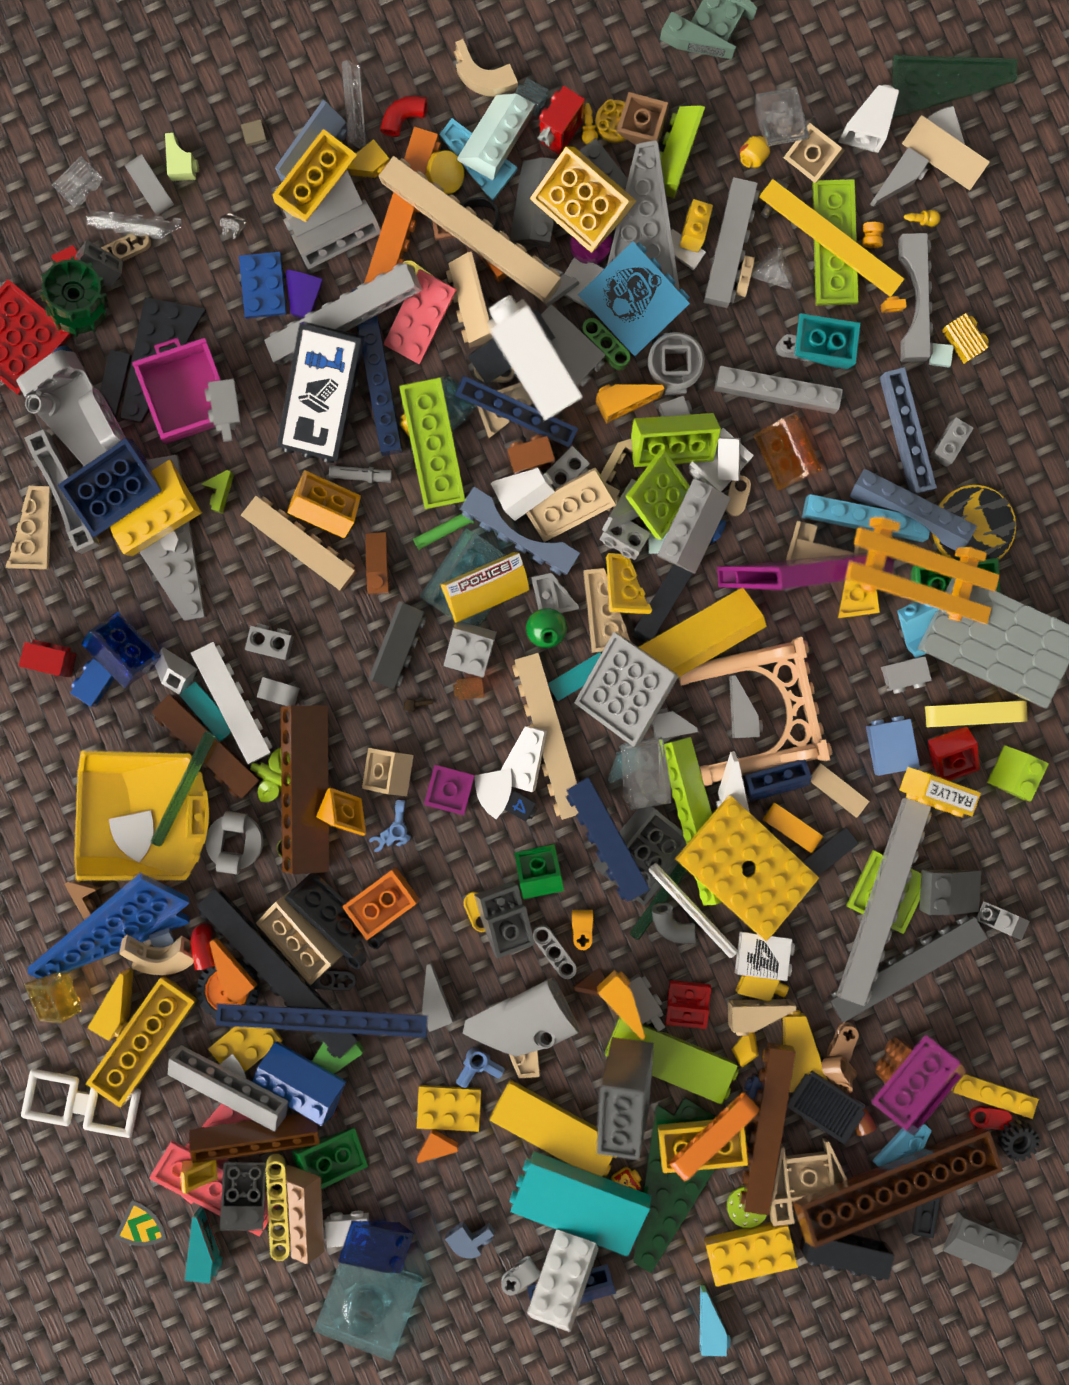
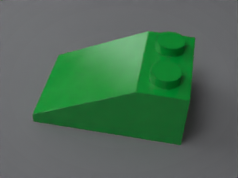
M354 1127L320 1138L319 1145L299 1147L291 1151L296 1168L320 1176L321 1189L368 1167Z

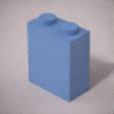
M897 716L891 718L892 722L884 723V720L881 719L871 721L872 725L866 726L875 775L906 771L907 767L913 769L920 768L911 719Z

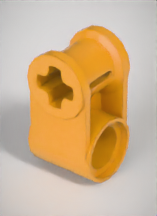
M572 910L574 945L579 950H587L592 945L593 910ZM581 935L588 939L584 945L577 941V939L581 938Z

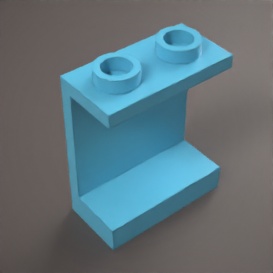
M919 602L897 610L906 646L915 658L927 654L917 648L935 612L940 610Z

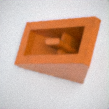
M432 1129L418 1153L417 1162L420 1163L458 1152V1142Z

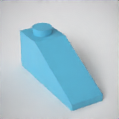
M700 1285L699 1348L701 1356H727V1349L731 1347L730 1335H727L705 1285Z

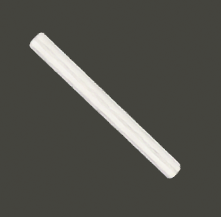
M654 863L648 869L649 872L729 958L734 957L738 950L657 863Z

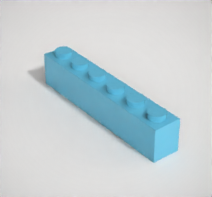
M811 494L805 499L802 518L855 529L863 528L874 532V528L869 526L870 519L885 517L901 523L899 531L892 532L891 536L924 542L928 540L930 530L920 522L900 512Z

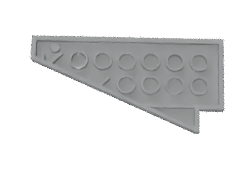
M658 141L636 144L625 189L636 202L624 219L616 226L607 266L632 241L635 244L640 242L647 250L645 255L650 260L653 257L662 266L659 270L663 275L668 273L675 280L673 286L679 291Z
M178 455L146 460L151 470L171 459L182 478ZM190 521L175 530L180 538L176 551L154 549L150 545L140 552L184 621L206 618Z

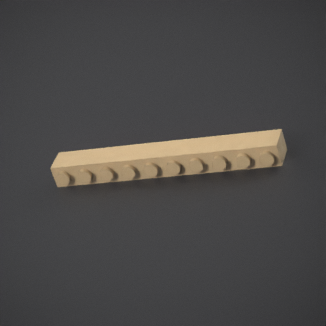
M392 157L379 175L383 185L547 304L561 285L560 274L551 267L547 269L542 265V260L537 256L533 255L531 257L526 253L527 250L519 243L515 245L510 242L508 235L502 231L499 233L495 231L489 221L486 219L480 220L476 217L477 214L470 207L464 208L461 206L460 201L451 194L450 196L446 195L440 185L435 182L431 184L422 172L412 170L410 168L411 165L402 158L398 160L396 157Z

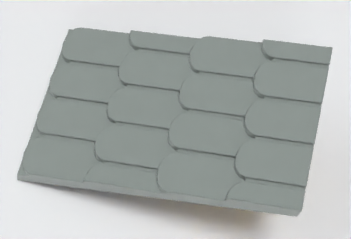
M955 578L951 579L945 591L946 593L952 594ZM976 585L972 586L969 600L991 607L988 624L962 617L961 621L949 619L947 611L940 609L935 612L917 649L1043 708H1048L1051 698H1053L1060 680L1069 665L1068 624L1019 603L1001 593Z

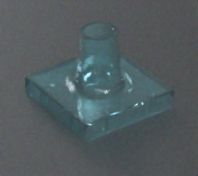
M345 1247L314 1332L392 1362L423 1277ZM358 1312H367L372 1317H364Z

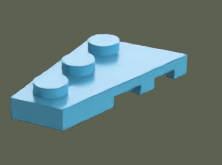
M924 1124L917 1134L913 1136L902 1128L873 1159V1162L880 1167L924 1149L932 1130Z

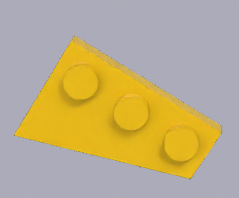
M846 580L838 619L880 613L877 589H875V593H868L862 591L861 583Z

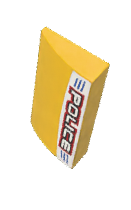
M517 552L510 553L440 584L455 623L529 591L525 568L520 553Z

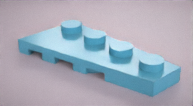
M452 118L440 133V138L453 153L459 156L472 133ZM506 159L494 180H491L463 164L464 168L492 202H494L518 170L514 164Z

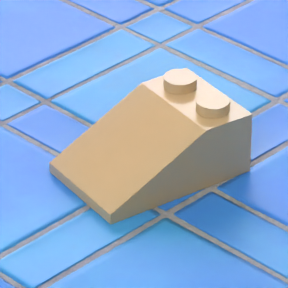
M771 999L770 1002L765 1000H728V1026L736 1035L747 1036L749 1032H756L794 1012L796 1005L790 999Z

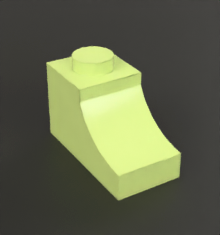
M165 133L167 175L171 181L196 180V173L199 172L198 160H195L192 153H186L179 148L178 140L174 133Z

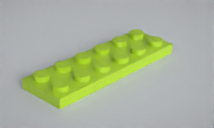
M855 179L819 180L817 183L812 182L813 210L857 242ZM814 239L816 305L857 304V271Z
M441 378L399 385L424 508L429 509L465 501Z

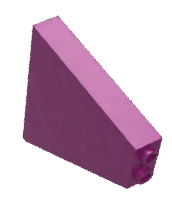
M868 553L718 566V587L787 589L849 580L846 579L850 562L865 566ZM886 556L882 572L893 574L894 563L892 557Z

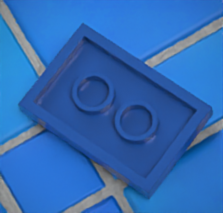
M271 252L239 256L245 318L287 315L281 253Z

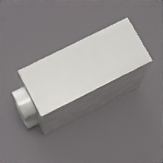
M511 295L489 308L493 317L487 321L489 329L545 420L582 397L523 299L515 303Z

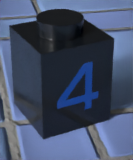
M514 790L504 810L526 822L528 818H533L537 808L534 807L536 802Z

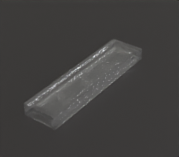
M346 60L342 62L348 144L362 149L366 146L360 67Z

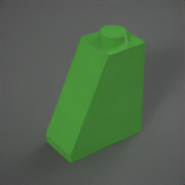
M323 1042L312 1062L334 1074L362 1055L365 1049L360 1042H357L339 1059L338 1057L334 1058L327 1051L328 1046Z

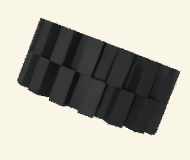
M1015 1120V1124L1013 1121H1010V1126L1008 1127L1005 1124L1003 1126L1005 1130L999 1131L1001 1136H998V1144L1007 1157L1019 1162V1159L1026 1161V1156L1030 1159L1032 1157L1031 1153L1036 1154L1035 1148H1039L1038 1142H1040V1138L1029 1123H1026L1024 1120L1021 1122L1020 1120ZM1025 1136L1021 1143L1013 1145L1018 1137Z

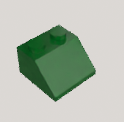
M555 844L514 852L523 899L564 891Z

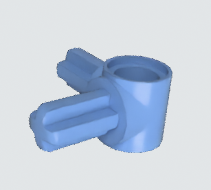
M474 1047L467 1052L463 1063L465 1067L456 1083L466 1088L476 1072L479 1073L484 1070L494 1077L500 1078L505 1069L490 1060V1055L484 1053L480 1048ZM481 1055V1060L478 1063H472L473 1056Z

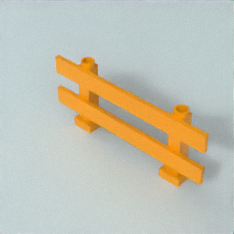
M885 517L870 519L869 526L874 528V532L858 528L854 545L869 549L865 566L850 562L846 579L861 583L862 591L875 593V589L883 590L947 611L951 620L961 621L962 617L988 624L991 607L969 600L973 585L990 591H996L999 575L977 567L978 561H985L986 552L971 547H957L955 556L961 558L960 561L901 542L891 538L892 532L899 531L901 523ZM886 556L955 578L952 594L882 572Z

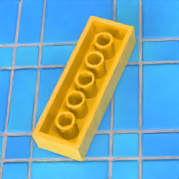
M166 976L161 977L86 1084L121 1108L125 1105L198 999Z

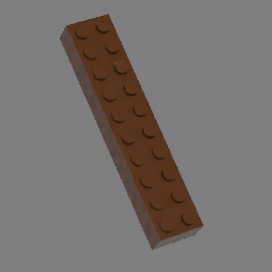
M977 1127L792 1202L806 1243L816 1248L1000 1173L1003 1169L990 1131Z

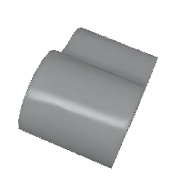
M262 677L256 697L289 707L290 705H295L300 688Z

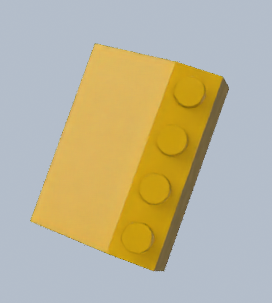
M565 147L530 197V200L591 253L624 219L636 202L631 195L575 147Z
M171 459L152 470L162 492L110 527L113 537L125 555H136L202 513Z

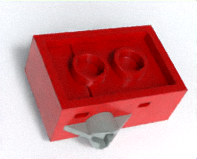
M565 86L560 91L557 90L551 98L552 104L548 109L544 108L539 117L540 135L537 139L540 140L541 144L558 155L568 146L582 125L585 99Z

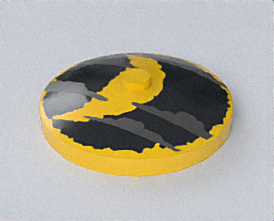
M968 485L952 491L938 504L939 507L977 525L966 547L986 552L985 559H1000L1010 549L1015 538L1016 519L1009 502L999 492L986 486ZM933 534V539L939 551L945 557L960 561L961 558L955 556L956 551L943 545Z

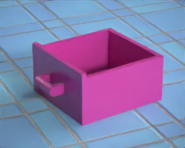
M178 338L154 345L157 354L132 362L164 445L215 428L214 422L210 423L208 410H211L212 406L211 401L207 402L205 389L209 388L208 382L221 380L205 338L182 346ZM173 344H176L177 346L176 348L160 353L161 348Z

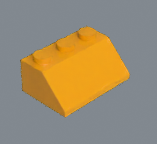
M304 470L287 513L345 538L355 522L361 495Z

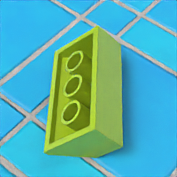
M680 106L677 113L673 112L669 124L673 126L670 133L666 132L663 144L666 145L664 152H659L665 195L675 198L702 120L704 106Z
M714 413L634 418L631 433L634 467L648 466L659 450L666 451L674 464L691 463L692 461L694 463L714 461L721 431Z

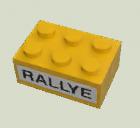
M907 767L899 789L907 793L906 797L962 818L964 814L973 816L981 795L980 792Z

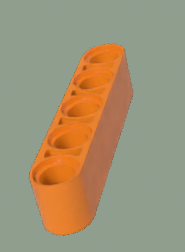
M746 1093L740 1094L669 1162V1165L684 1181L689 1179L757 1115L760 1108Z

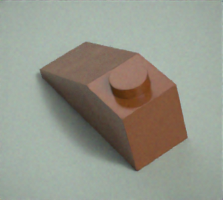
M386 532L365 534L367 592L369 595L391 594Z

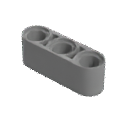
M142 154L124 165L157 216L174 206V203Z
M540 924L536 926L533 931L535 943L562 978H572L576 974L574 960L547 925ZM539 930H546L548 937L540 940L536 934ZM556 946L561 952L558 956L553 957L549 954V949ZM563 964H571L573 966L572 971L564 973L561 970Z

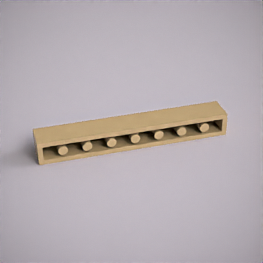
M539 653L516 659V664L512 665L515 677L519 676L521 680L518 688L521 697H526L525 712L527 717H532L533 724L530 726L547 731L542 754L545 764L541 766L544 776L549 775L551 783L547 784L550 796L555 795L557 803L553 804L556 816L560 815L561 819L576 816L578 811L575 806L571 807L567 801L566 796L569 794L566 790L576 785L577 781Z

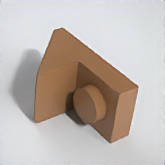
M75 880L69 881L64 885L85 920L97 909L94 901L89 899L88 895L101 889V887Z

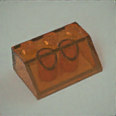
M798 414L785 417L753 434L777 491L822 471Z

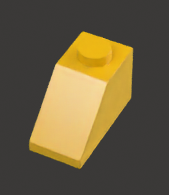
M373 139L356 153V159L347 170L351 176L376 178L389 163L390 159Z

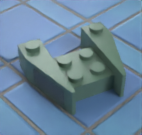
M703 0L691 22L671 12L662 28L660 40L678 50L732 59L736 46L730 44L729 40L743 16L752 21L754 20L757 7L751 0Z

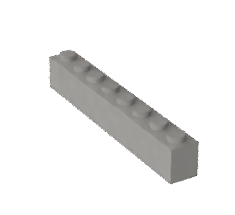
M406 263L398 264L393 267L392 271L377 275L374 281L359 285L357 290L351 293L342 294L337 301L328 302L322 306V309L307 313L302 320L293 321L287 325V328L272 332L270 337L264 340L272 361L284 365L293 360L299 323L303 321L346 332L421 292L422 287L413 267Z

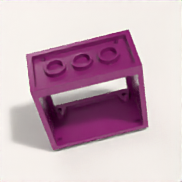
M925 1035L872 1100V1103L905 1131L915 1136L965 1075L967 1070L959 1061Z

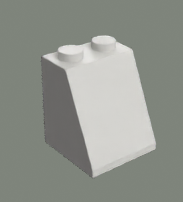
M878 85L847 123L838 143L878 153L887 139L899 90L894 89L890 85Z

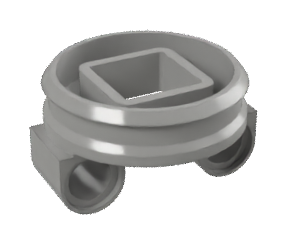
M681 332L664 333L663 336L655 341L648 356L649 373L658 385L664 386L665 395H685L687 388L699 379L705 363L704 352L698 341L692 336ZM685 351H687V371H665V354H685Z
M225 811L224 816L217 819L210 826L205 843L209 857L216 864V871L239 874L240 869L250 866L260 856L263 848V834L258 824L248 817V814ZM226 831L246 832L243 854L223 851Z

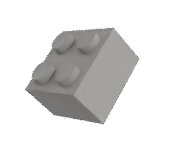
M461 621L457 622L452 631L443 666L484 677L497 632Z

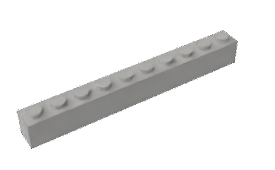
M902 798L836 996L865 1006V1003H868L871 998L872 991L870 988L872 982L875 983L878 977L877 967L879 962L881 963L884 959L885 951L883 949L885 943H888L891 938L892 931L890 928L892 922L895 923L897 920V907L899 902L901 903L904 899L905 891L903 889L905 883L910 881L912 875L910 868L912 863H915L917 860L918 851L916 850L918 844L922 843L925 836L923 829L925 824H928L931 819V806L909 798Z

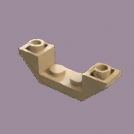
M632 439L617 443L600 475L614 497L616 504L620 499L618 496L620 490L608 485L606 482L611 483L616 474V471H614L616 464L621 465L626 456V453L623 451L625 450L633 454Z

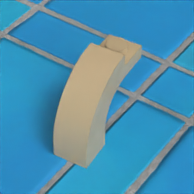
M464 40L456 42L454 54L458 62L456 64L457 73L467 87L476 93L491 97L518 91V81L510 64L495 70L482 69L473 62Z
M126 935L121 942L119 954L133 961L132 969L142 973L169 975L183 971L194 963L191 941L183 936L173 944L160 948L145 945L129 935Z

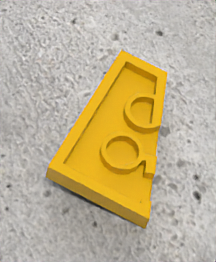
M608 553L606 563L610 612L651 614L652 608L644 597L645 592L638 583L637 574L630 558H626L622 554Z

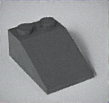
M921 869L919 911L929 915H955L979 912L981 870Z

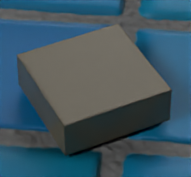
M261 119L241 124L247 147L267 142Z

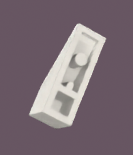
M735 751L730 752L718 790L719 801H716L717 808L730 795L749 812L739 761Z

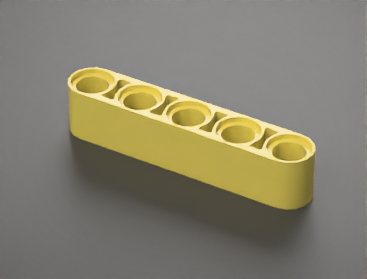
M1027 701L926 706V727L1027 722Z
M272 1154L268 1157L266 1163L270 1254L274 1260L283 1261L288 1257L290 1248L286 1165L282 1155ZM273 1164H279L281 1167L275 1170L272 1169L270 1166ZM279 1184L282 1188L275 1190L272 1186ZM278 1204L283 1206V1208L275 1210L273 1206ZM276 1225H282L284 1228L281 1230H276L274 1227ZM278 1245H282L285 1248L283 1250H277L275 1247Z

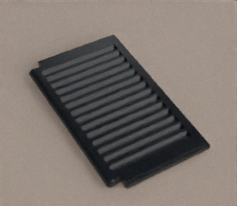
M811 1071L809 1076L807 1074L803 1076L787 1103L789 1109L845 1145L865 1115L863 1109L866 1107V1105L814 1071Z

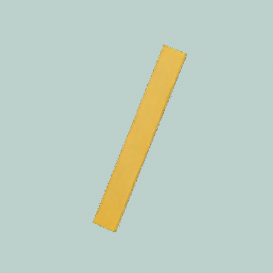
M774 179L771 180L761 193L759 198L891 297L903 282V277Z

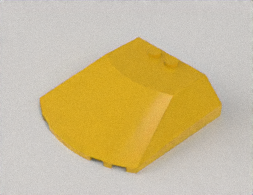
M81 751L77 775L74 853L76 880H133L140 873L154 880H186L200 858L199 855L206 841L209 823L207 791L205 790L202 774L191 754ZM151 811L154 830L152 842L145 856L140 862H137L128 857L115 842L110 829L109 819Z

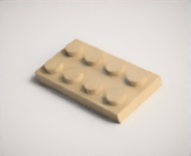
M595 467L554 489L555 493L526 514L542 540L546 542L615 506L616 501Z

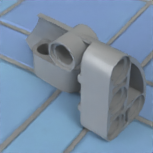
M550 978L513 998H508L465 1020L463 1034L516 1057L544 1048H550L580 1032L578 1023L554 978ZM545 1032L552 1036L551 1043L545 1040Z

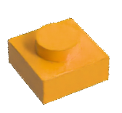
M898 296L888 297L887 301L881 304V313L903 311L906 308V299H899Z

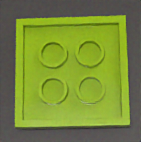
M659 450L625 497L654 537L662 540L669 531L690 486L667 452Z
M874 850L872 851L846 905L861 914H864L883 858L882 854ZM911 868L912 875L910 881L905 883L903 889L905 891L904 899L901 903L899 902L897 907V920L895 923L892 922L891 925L892 929L904 934L920 901L921 873Z

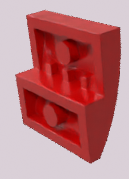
M670 980L665 1025L707 1029L711 984Z

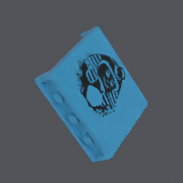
M632 241L578 296L626 348L636 356L690 304L687 301L690 297L682 288L678 291L673 286L675 280L668 273L663 275L659 270L662 266L654 257L650 260L645 255L647 250L640 242L635 244Z

